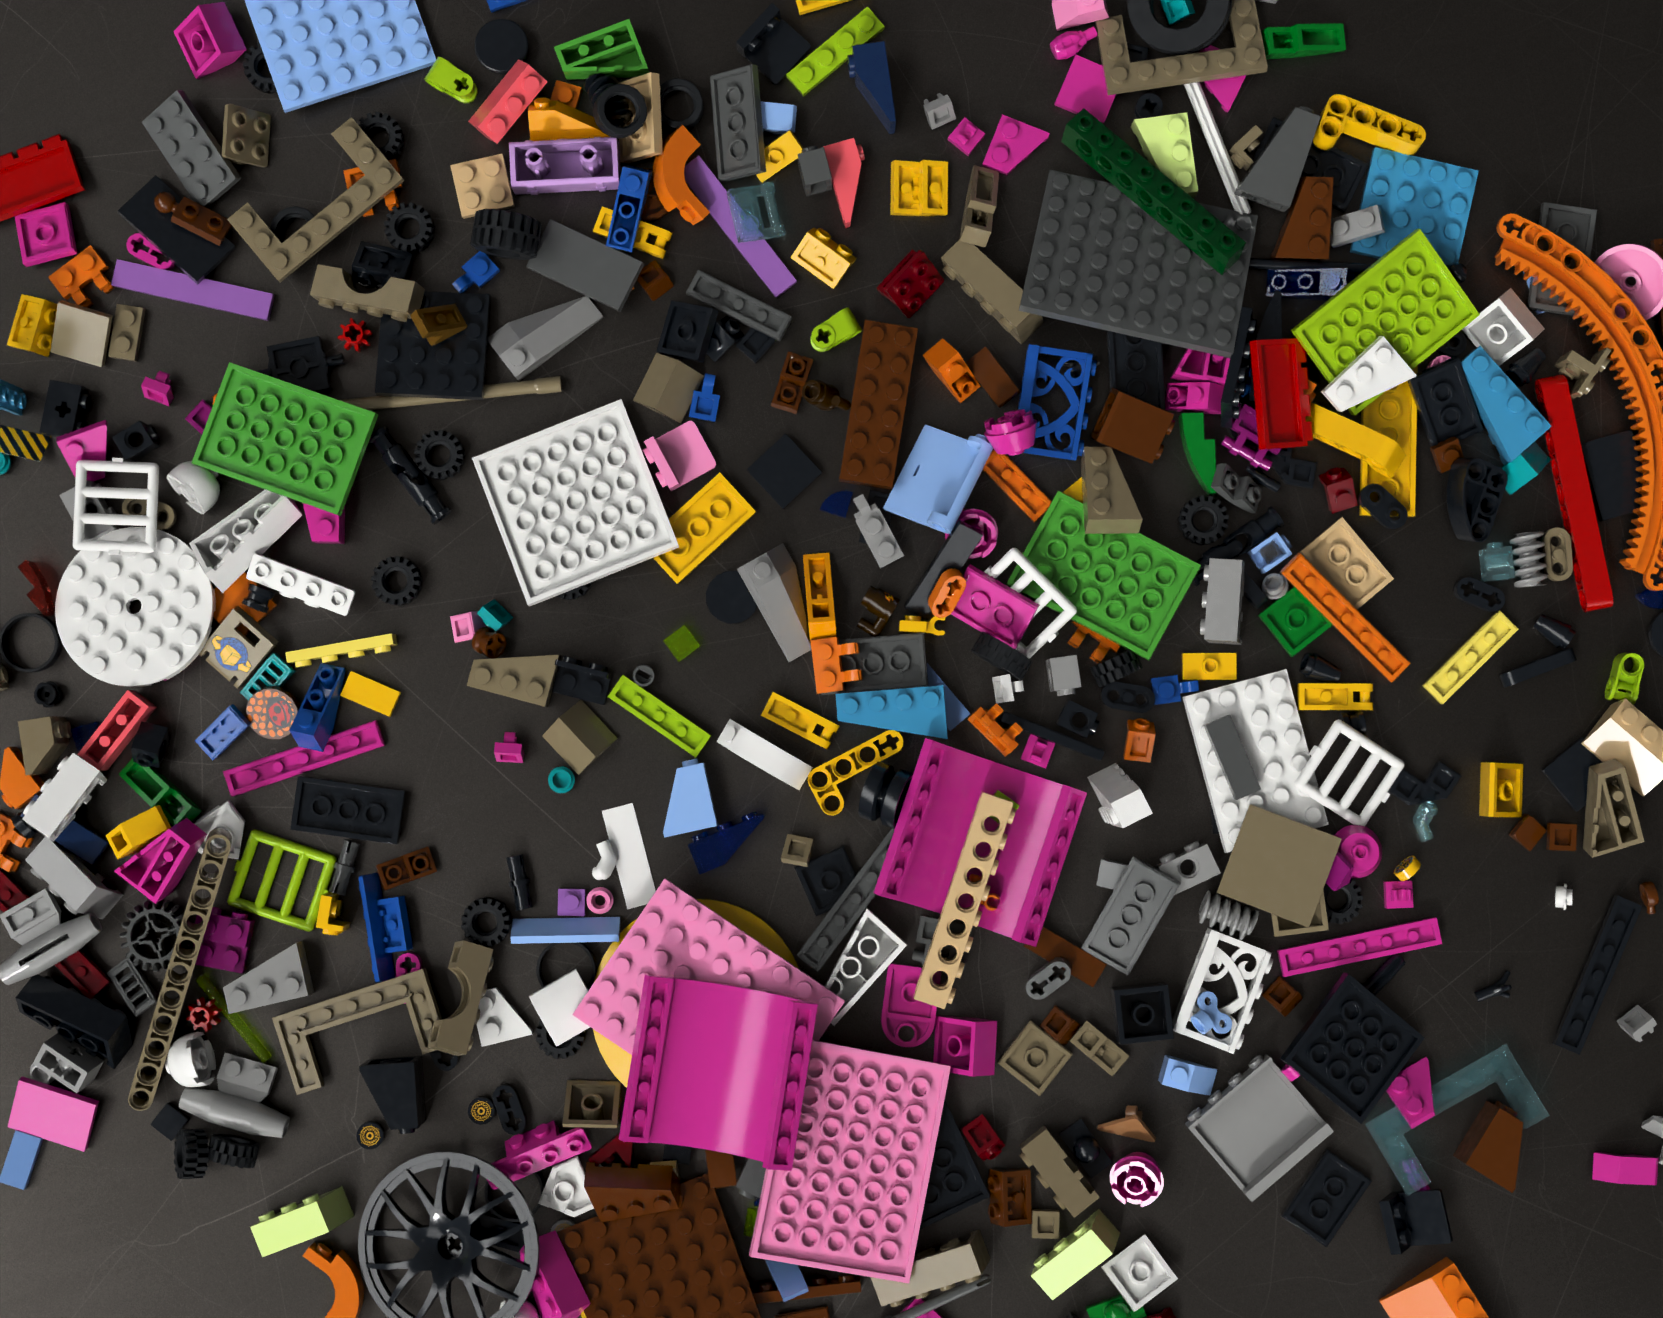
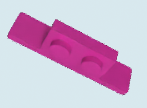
M551 1121L547 1124H540L535 1129L523 1134L514 1135L506 1140V1157L491 1164L500 1169L514 1182L588 1151L592 1148V1145L583 1127H576L559 1135V1129L555 1121ZM487 1180L491 1189L495 1190L498 1188L492 1182Z

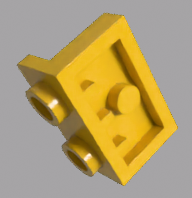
M812 228L806 233L790 258L834 289L857 258L852 255L853 252L850 248L843 244L838 245L831 240V235L821 228Z
M21 294L7 345L48 357L51 350L57 304L45 299Z
M327 892L321 895L316 928L323 929V934L339 935V933L350 928L351 922L335 920L337 916H340L342 909V900H338L339 894Z

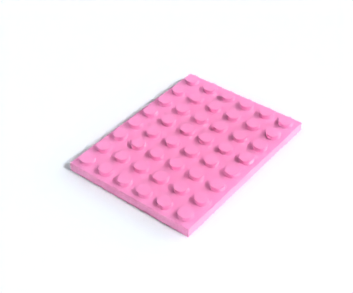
M665 878L572 1015L632 1055L645 975L683 978L744 987L818 1004L812 1039L819 1041L845 1000Z
M812 1040L792 1171L766 1169L749 1256L909 1283L951 1066Z

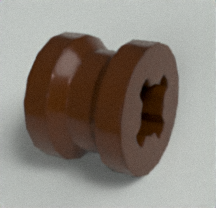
M482 627L475 632L472 638V647L476 652L484 654L491 659L498 658L505 650L506 639L501 633L494 632L487 627Z

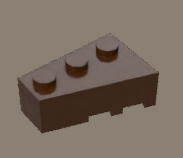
M1301 177L1270 258L1329 259L1333 177Z
M586 1162L584 1188L601 1223L679 1208L680 1181L673 1166L638 1164V1168H621V1163H612V1167H596L595 1162Z

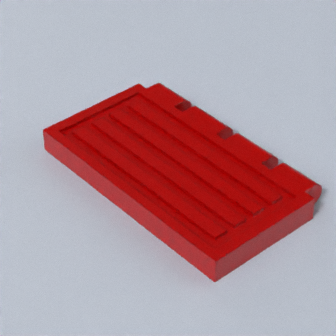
M60 134L42 140L44 147L42 149L38 142L17 149L18 158L15 157L13 152L0 156V222L85 190L70 143L67 140H63Z
M1297 338L1250 341L1259 450L1308 446V441L1314 439L1312 421L1306 422V417L1311 416L1310 394H1303V390L1309 389L1308 369L1301 368V363L1307 362L1305 349Z

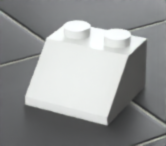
M1510 288L1479 313L1480 315L1464 327L1462 331L1476 347L1481 346L1495 363L1500 366L1533 341L1545 328Z

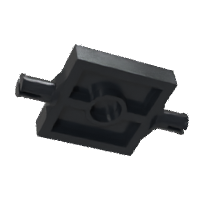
M315 336L267 346L269 357L268 369L256 372L314 392L331 390L328 375L329 367L344 365L345 361L343 360L342 353L327 356L323 351L321 337Z

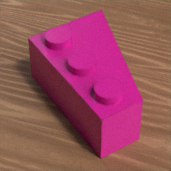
M554 1230L539 1237V1265L532 1292L541 1318H578L591 1303ZM525 1245L519 1251L520 1259L523 1262L525 1256Z

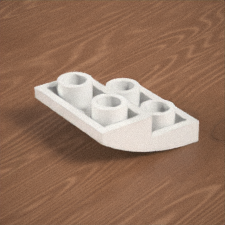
M577 969L572 970L529 995L536 1012L556 1046L590 1028V1026L572 1015L589 991Z

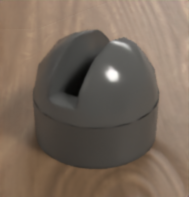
M640 664L633 671V680L639 686H648L654 680V671L649 665ZM640 669L641 671L649 674V679L637 673L638 670Z

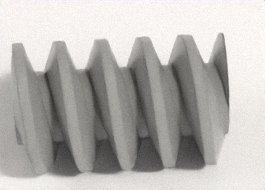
M1536 531L1514 534L1517 537L1509 540V542L1518 547L1511 550L1510 553L1511 555L1519 556V558L1511 563L1513 566L1520 567V569L1512 573L1513 576L1521 578V580L1513 583L1514 587L1524 588L1546 585L1542 584L1541 581L1548 578V574L1540 573V570L1547 567V564L1539 562V559L1545 557L1546 553L1538 551V548L1544 546L1545 542L1537 541V538L1544 535V532Z
M1208 890L1199 908V923L1202 924L1209 918V927L1212 928L1218 922L1220 932L1228 926L1230 936H1233L1238 930L1239 939L1243 940L1246 935H1250L1258 920L1259 911L1255 910L1251 914V909L1248 906L1241 910V905L1238 902L1233 903L1231 906V901L1228 898L1223 899L1221 902L1219 894H1215L1211 898V893Z

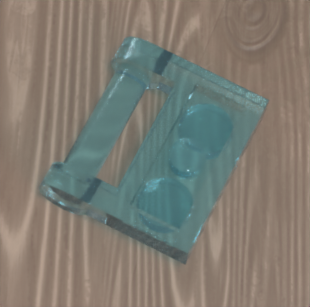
M773 182L728 189L727 197L738 243L778 238L786 234L785 227L780 222L774 197L776 190ZM760 196L764 197L771 226L768 228H764L757 200V197Z

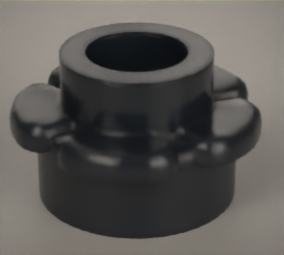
M41 682L35 688L34 698L38 704L50 708L55 705V702L60 700L61 691L58 690V685L54 682ZM46 692H49V693H50V696H49V697H47V696L45 695Z

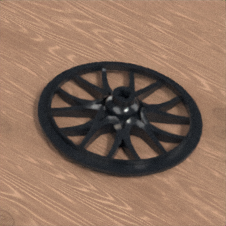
M452 1151L434 1152L415 1157L399 1165L378 1184L371 1194L360 1221L358 1255L363 1279L375 1303L388 1318H423L438 1295L445 1318H454L451 1304V1282L455 1277L463 1281L478 1318H487L478 1286L509 1299L499 1311L489 1318H513L526 1302L538 1271L539 1236L536 1222L527 1200L515 1183L500 1169L483 1159L469 1154ZM442 1167L434 1200L416 1178L415 1174L426 1169ZM449 1167L462 1168L473 1172L463 1209L457 1218L448 1211L446 1202V1182ZM479 1175H481L498 1187L504 1195L474 1211ZM407 1179L430 1215L429 1225H421L409 1217L391 1197L392 1193ZM508 1199L516 1211L520 1225L493 1237L481 1238L475 1234V1222L484 1213ZM386 1203L405 1229H377L381 1212ZM522 1229L525 1244L524 1262L492 1247V1245ZM376 1236L412 1240L420 1250L415 1257L407 1260L378 1262ZM460 1238L462 1241L459 1244L460 1247L455 1248L452 1245L455 1242L454 1239ZM479 1255L489 1257L523 1269L514 1292L512 1293L487 1279L477 1269L476 1257ZM380 1269H409L393 1293H391L384 1282ZM421 1271H431L433 1284L417 1316L406 1310L396 1299Z

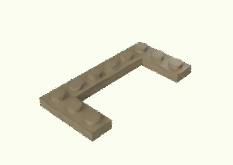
M1232 0L1229 20L1235 47L1131 63L1122 15L1095 21L1107 95L1267 72L1268 66L1255 0Z
M352 117L331 133V135L364 173V176L282 243L248 202L227 219L280 283L404 182V179Z
M426 968L273 1017L272 1020L296 1095L325 1086L309 1034L406 1003L422 1055L435 1051V1049L428 1048L427 1046L434 1021L442 1020Z

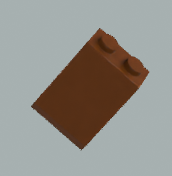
M1112 387L1090 436L1097 442L1152 464L1154 459L1158 460L1163 452L1164 445L1161 443L1165 434L1170 435L1175 425V420H1173L1174 414Z
M1486 1101L1453 1156L1513 1193L1516 1188L1523 1122L1516 1118L1518 1113L1499 1101H1496L1495 1105Z

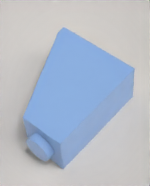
M698 759L683 761V767L676 769L663 830L664 838L718 826L705 763L698 764Z

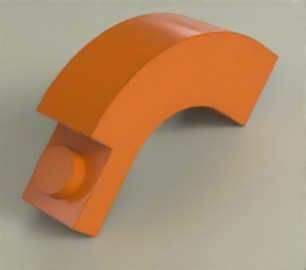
M681 125L663 141V154L657 155L654 158L653 182L657 196L664 208L670 212L677 207L680 215L686 221L695 225L710 212L689 189L685 181L684 168L687 159L701 144L684 125Z
M314 1242L308 1247L303 1257L325 1272L333 1282L335 1289L333 1306L325 1318H358L364 1299L363 1281L358 1267L345 1251L341 1250L334 1257L331 1255L332 1251L327 1246L321 1243L317 1245Z

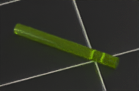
M205 974L199 976L195 981L211 1000L215 999L214 1004L216 1007L222 1008L221 1013L263 1063L272 1057L236 1012L228 1013L226 1000Z

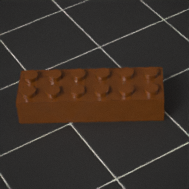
M865 320L839 482L892 490L918 328Z

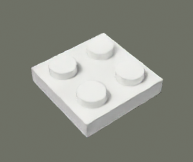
M1145 1234L1101 1267L1134 1312L1178 1279Z

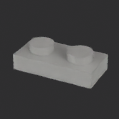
M1374 205L1332 218L1330 230L1331 246L1336 248L1385 233L1380 207Z

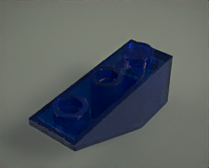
M1348 268L1268 270L1267 297H1273L1275 291H1281V298L1328 301L1354 280V274Z
M754 811L742 816L743 822L734 826L729 821L717 826L718 832L708 836L705 831L692 836L693 842L689 843L688 847L699 874L725 865L765 818L764 814L758 815Z

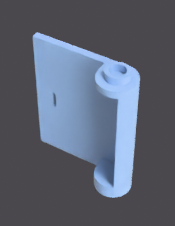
M925 424L883 509L940 532L951 534L993 447L984 435L976 434V436H969L967 440Z

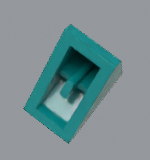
M1533 442L1512 462L1501 467L1507 474L1508 481L1505 490L1509 495L1536 477L1550 462L1551 459L1536 442Z

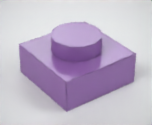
M558 888L557 916H585L586 889Z

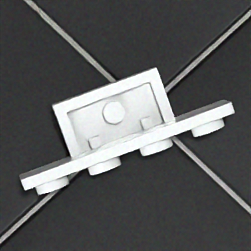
M260 554L253 555L246 575L248 580L275 589L282 596L288 598L296 597L304 600V603L315 608L322 607L344 616L348 615L355 596V590Z

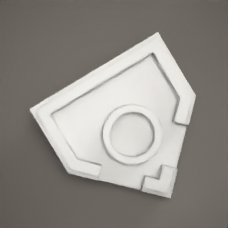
M228 800L200 817L194 824L203 830L207 836L215 828L228 830L232 836L228 858L239 859L245 820L231 801ZM207 836L198 849L200 854L203 852ZM215 838L211 841L213 846L217 848H222L226 845V841L222 838Z
M578 1155L552 1166L538 1204L572 1217L594 1209L584 1188L585 1171Z

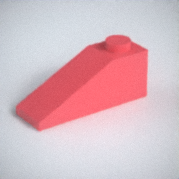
M854 138L823 146L845 228L851 226L861 173V161L865 160L861 144L856 145Z

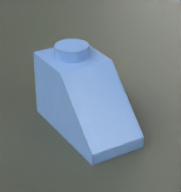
M1165 1055L1158 1081L1162 1085L1183 1091L1211 1095L1217 1069Z

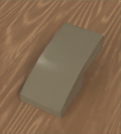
M1088 1021L1083 1024L1070 1040L1072 1044L1112 1077L1130 1057Z

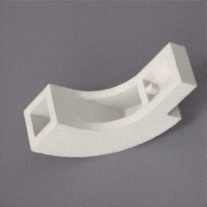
M729 719L716 741L797 790L801 789L813 768Z

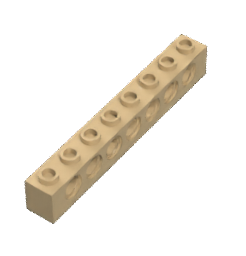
M981 791L913 994L915 1000L945 1009L947 1003L952 1004L956 989L952 988L955 977L960 979L965 963L961 962L964 952L969 953L973 937L969 935L972 926L977 927L982 912L978 911L981 900L985 902L987 900L991 886L986 884L989 875L994 876L999 860L995 859L998 849H1004L1008 836L1004 834L1007 823L1012 824L1016 809L1012 808V801ZM989 816H995L999 820V826L994 831H988L984 827V821ZM987 842L990 845L989 854L983 857L978 856L975 852L977 844ZM971 868L981 870L982 877L979 881L971 882L967 879V872ZM965 893L973 896V903L967 908H963L958 904L959 897ZM955 919H960L965 923L964 930L960 933H953L949 929L950 923ZM946 945H952L956 948V954L951 959H945L941 955V950ZM935 972H945L948 975L947 981L940 985L934 983L932 977Z

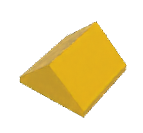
M1481 762L1479 816L1522 817L1523 764Z

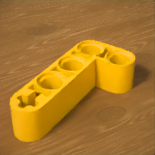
M1335 94L1329 98L1320 114L1321 118L1313 138V143L1321 150H1330L1334 147L1341 133L1386 150L1405 155H1415L1426 139V132L1417 123L1345 95Z
M1311 403V416L1306 417V422L1312 421L1313 438L1367 462L1374 471L1390 479L1393 478L1406 456L1396 441L1335 412Z
M895 730L885 731L810 771L808 784L822 811L832 816L839 814L844 807V800L836 784L899 752L904 742L901 734ZM890 734L892 738L897 737L899 740L895 743L897 748L894 750L891 747L882 749L885 755L880 757L879 750L873 742L879 740V745L887 741V735ZM871 747L875 751V757L871 762L861 760L860 751L862 748ZM846 759L851 763V770L848 774L841 775L836 771V763L839 760ZM818 771L825 773L828 778L826 785L823 787H817L812 783V776ZM831 795L838 797L840 800L839 808L834 811H829L824 805L825 799Z

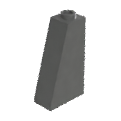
M1307 107L1294 108L1237 186L1234 194L1282 212L1290 208L1321 116L1314 114V110Z

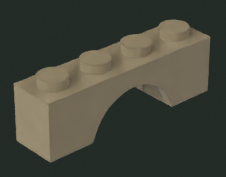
M318 264L310 295L319 301L318 305L333 309L335 305L343 306L342 309L349 312L358 313L359 310H365L367 314L375 317H382L383 314L391 315V318L407 322V318L412 319L410 315L415 310L421 308L425 289L415 281L390 277L387 283L379 290L368 294L358 293L353 283V276L345 270Z
M465 940L454 943L448 969L456 975L460 982L462 998L459 1007L451 1016L434 1021L428 1048L456 1056L466 1055L467 1051H470L474 1037L471 1035L473 1027L477 1024L480 1017V1009H478L480 999L485 996L487 990V983H485L487 972L491 971L494 963V957H492L493 949Z

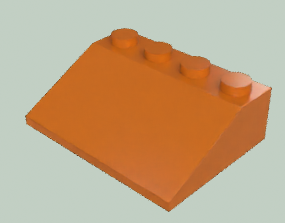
M1448 1257L1443 1258L1379 1300L1390 1318H1489L1454 1262Z

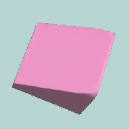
M478 611L450 616L455 643L472 640L478 629L486 627L482 618L477 614Z

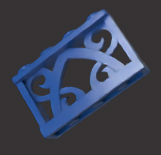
M1028 344L1018 410L1025 409V413L1032 411V414L1039 413L1041 415L1043 427L1039 428L1040 421H1038L1035 438L1044 436L1048 450L1030 447L1025 449L1023 453L1074 461L1077 460V456H1082L1084 440H1080L1081 429L1086 430L1088 414L1084 413L1085 402L1090 403L1093 387L1088 386L1089 377L1095 375L1097 360H1092L1093 354ZM1038 353L1060 356L1062 358L1054 369L1050 365L1038 360ZM1069 360L1077 361L1081 366L1080 376L1078 378L1071 376L1070 372L1073 368L1066 370L1064 375L1059 373L1062 365ZM1048 375L1051 378L1048 385L1043 389L1038 388L1036 380L1043 378L1046 382ZM1056 382L1067 396L1071 406L1063 415L1049 424L1045 411L1040 406L1031 403L1032 397L1042 396L1049 392ZM1081 384L1080 394H1079V399H1078V397H1077V395H1076L1074 389L1072 388V386H1077V385ZM1076 415L1075 426L1073 429L1066 423H1068ZM1055 431V437L1060 442H1062L1060 439L1061 434L1068 433L1070 436L1069 446L1063 450L1056 449L1050 441V433Z

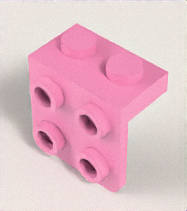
M688 421L656 439L652 436L644 441L647 448L643 449L647 460L650 464L656 463L659 472L655 474L662 487L668 485L671 492L716 467V461L693 421Z

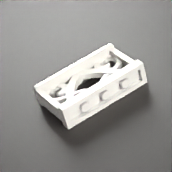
M1207 928L1172 1019L1173 1031L1234 1054L1235 1049L1239 1050L1243 1043L1244 1034L1241 1033L1244 1025L1249 1024L1253 1017L1254 1009L1251 1007L1254 999H1259L1264 984L1261 981L1264 973L1268 974L1272 967L1273 959L1270 958L1272 953ZM1221 940L1237 946L1239 949L1229 957L1217 947V944ZM1250 953L1255 957L1256 966L1252 971L1247 972L1245 970V964L1249 961H1242L1236 966L1234 962L1240 955ZM1211 964H1216L1217 969L1220 968L1221 964L1224 965L1223 969L1215 975L1209 971ZM1229 971L1238 997L1218 1010L1231 1018L1232 1027L1230 1034L1226 1038L1219 1039L1213 1035L1212 1030H1209L1204 1035L1186 1028L1187 1022H1191V1017L1201 1010L1196 1005V1001L1200 993L1207 991L1201 987L1203 981L1219 980ZM1244 979H1251L1249 986L1246 989ZM1206 997L1207 1005H1209L1210 1000ZM1239 1010L1235 1020L1231 1014ZM1220 1020L1219 1025L1222 1027L1224 1021Z

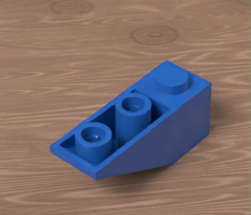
M630 165L623 166L606 246L628 252L633 251L647 199L652 171Z
M320 663L289 730L299 747L324 751L334 729L346 671L345 668Z

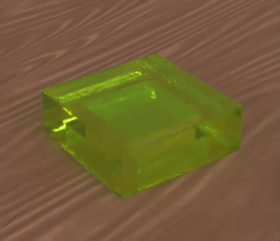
M685 625L663 640L678 662H681L701 647Z

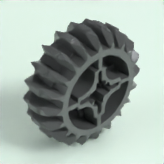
M150 900L143 901V907L140 905L133 907L136 914L132 912L126 914L127 919L131 922H122L121 924L123 928L127 929V932L119 934L120 938H127V942L122 943L121 948L129 947L130 949L125 957L136 956L133 960V965L137 966L143 961L142 969L145 971L151 967V964L153 972L160 971L161 966L166 971L172 954V950L169 953L166 950L169 948L168 938L173 934H176L177 937L184 913L178 915L181 908L180 905H175L171 909L170 900H166L163 905L161 901L156 904L153 902L152 905ZM155 913L166 916L174 926H164L160 918H156ZM146 917L145 933L138 937L139 925ZM168 931V933L161 935L160 938L146 939L152 936L154 932ZM186 940L181 942L183 948L190 949L193 946L192 943ZM149 944L154 952H157L158 957L148 954L140 945Z

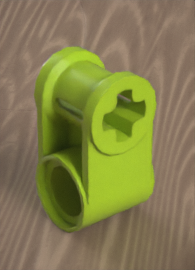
M439 56L424 78L435 89L450 95L462 103L474 101L478 94V88L468 74ZM468 85L469 87L467 90H459L461 86L466 87Z
M846 307L816 326L812 331L810 343L816 351L826 352L840 343L855 337L862 331V328L850 308ZM819 333L823 336H829L826 344L823 341H817Z
M1620 653L1614 658L1610 677L1605 688L1606 700H1612V698L1622 700L1626 698L1633 705L1636 703L1644 669V661L1640 655L1636 653ZM1627 658L1633 661V668L1629 672L1624 669V661ZM1618 689L1625 690L1626 693L1618 691Z

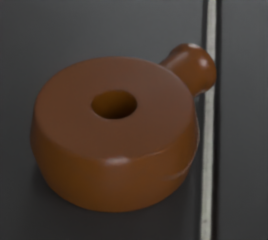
M1644 882L1639 886L1641 899L1647 907V913L1655 914V905L1659 903L1657 889L1653 882Z

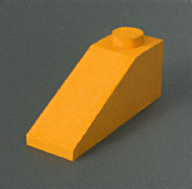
M537 98L529 104L528 120L530 140L532 141L610 137L600 130L593 116L557 100L550 101L549 98Z
M830 554L803 555L810 640L836 637Z

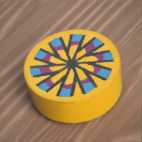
M1409 856L1395 868L1394 874L1400 881H1406L1420 869L1421 863L1415 856Z

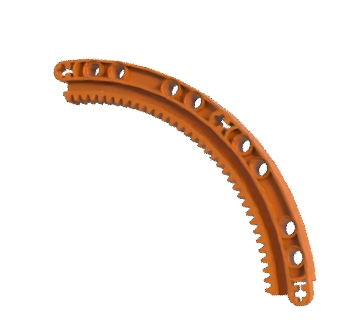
M1506 214L1498 221L1496 227L1497 233L1503 238L1499 251L1495 254V265L1498 266L1504 261L1505 270L1514 266L1515 275L1524 271V280L1532 276L1534 277L1532 285L1535 286L1541 282L1542 292L1550 289V298L1558 295V305L1566 302L1565 311H1575L1572 317L1573 320L1582 318L1580 327L1589 326L1586 335L1595 334L1596 337L1592 343L1601 342L1602 344L1598 351L1606 347L1611 349L1607 357L1611 359L1610 361H1613V364L1609 367V370L1618 371L1613 378L1614 380L1623 381L1618 386L1619 390L1627 391L1622 396V399L1630 400L1625 409L1633 410L1628 419L1636 420V423L1630 426V428L1638 430V434L1632 438L1633 440L1640 441V444L1635 446L1634 450L1641 451V455L1635 457V460L1642 462L1641 466L1636 467V471L1642 473V476L1636 478L1637 482L1642 483V487L1635 489L1636 492L1642 494V497L1634 499V502L1640 504L1641 507L1633 509V512L1639 515V518L1631 520V523L1635 524L1637 528L1629 530V533L1635 537L1626 540V543L1631 548L1623 550V553L1628 558L1620 559L1619 563L1624 566V569L1643 574V584L1647 589L1651 591L1663 590V582L1657 583L1654 586V580L1650 578L1651 575L1657 574L1659 569L1663 568V385L1657 388L1655 384L1663 382V351L1653 331L1634 303L1606 272L1580 250L1548 229L1517 214ZM1512 220L1515 228L1519 229L1521 227L1524 229L1520 232L1512 230L1508 233L1506 232L1507 227L1503 223H1508ZM1538 239H1544L1548 242V251H1543L1538 247ZM1566 256L1575 260L1574 269H1570L1565 265L1564 259ZM1616 306H1621L1625 310L1624 319L1616 316ZM1634 332H1638L1643 336L1644 341L1642 345H1637L1634 342ZM1658 369L1660 371V374L1657 376L1651 375L1653 370ZM1663 571L1659 575L1661 579H1663Z

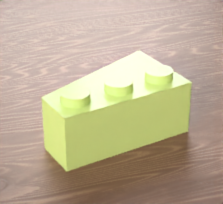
M1187 112L1134 119L1131 129L1136 135L1148 161L1189 196L1195 198L1198 193V184Z
M341 1186L318 1196V1193L303 1199V1203L296 1205V1202L290 1203L280 1208L281 1212L277 1214L272 1210L259 1216V1222L250 1228L262 1257L328 1233L354 1217L343 1187Z
M1098 1209L1069 1236L1061 1239L1048 1254L1044 1253L1033 1263L1035 1267L1031 1277L1051 1300H1054L1113 1254L1120 1232Z

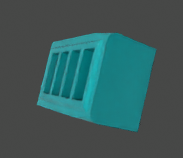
M272 653L240 691V694L249 700L253 696L250 692L252 688L255 690L262 689L257 684L259 680L266 686L282 687L296 670L277 653ZM273 665L283 672L281 676L271 668ZM267 672L276 680L274 684L264 676Z

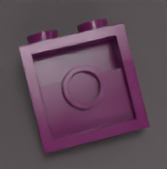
M213 907L195 965L243 974L246 969L255 920L248 919V914L232 911L231 915L221 913L222 909ZM196 916L195 924L203 921L201 916Z

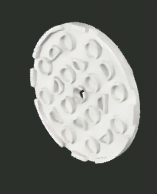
M146 527L117 529L97 540L145 542ZM158 529L156 550L152 553L120 552V555H109L108 551L81 550L65 570L55 601V618L58 634L73 661L85 672L99 680L127 687L151 686L164 679L168 680L188 667L205 646L212 630L213 613L216 611L215 589L212 587L211 580L204 574L192 548L177 537ZM139 600L141 602L140 611L136 614H131L129 610L130 602Z

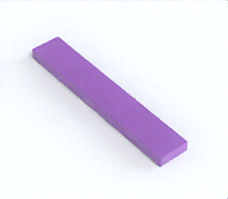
M697 156L684 168L685 181L688 187L709 210L710 215L774 297L778 298L796 284L797 280L701 157Z
M119 259L116 261L111 282L113 287L266 321L270 319L275 297L272 293L209 279H203L197 285L186 274Z

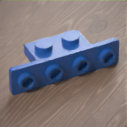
M378 873L359 876V891L362 897L363 916L366 922L372 971L375 982L378 983L395 978L392 952L413 949L405 896L383 899Z

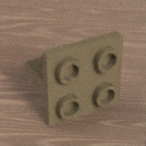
M226 104L223 121L222 157L229 159L233 166L251 164L262 168L267 167L271 116L238 105Z
M1606 347L1596 352L1590 361L1573 350L1559 357L1554 365L1560 369L1558 371L1559 374H1564L1569 380H1573V378L1576 380L1570 389L1571 399L1580 398L1583 394L1587 395L1595 384V381L1592 380L1598 371L1602 372L1611 359L1607 356L1611 349Z

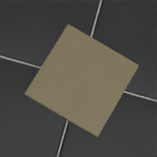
M1250 804L1217 893L1309 928L1342 838Z

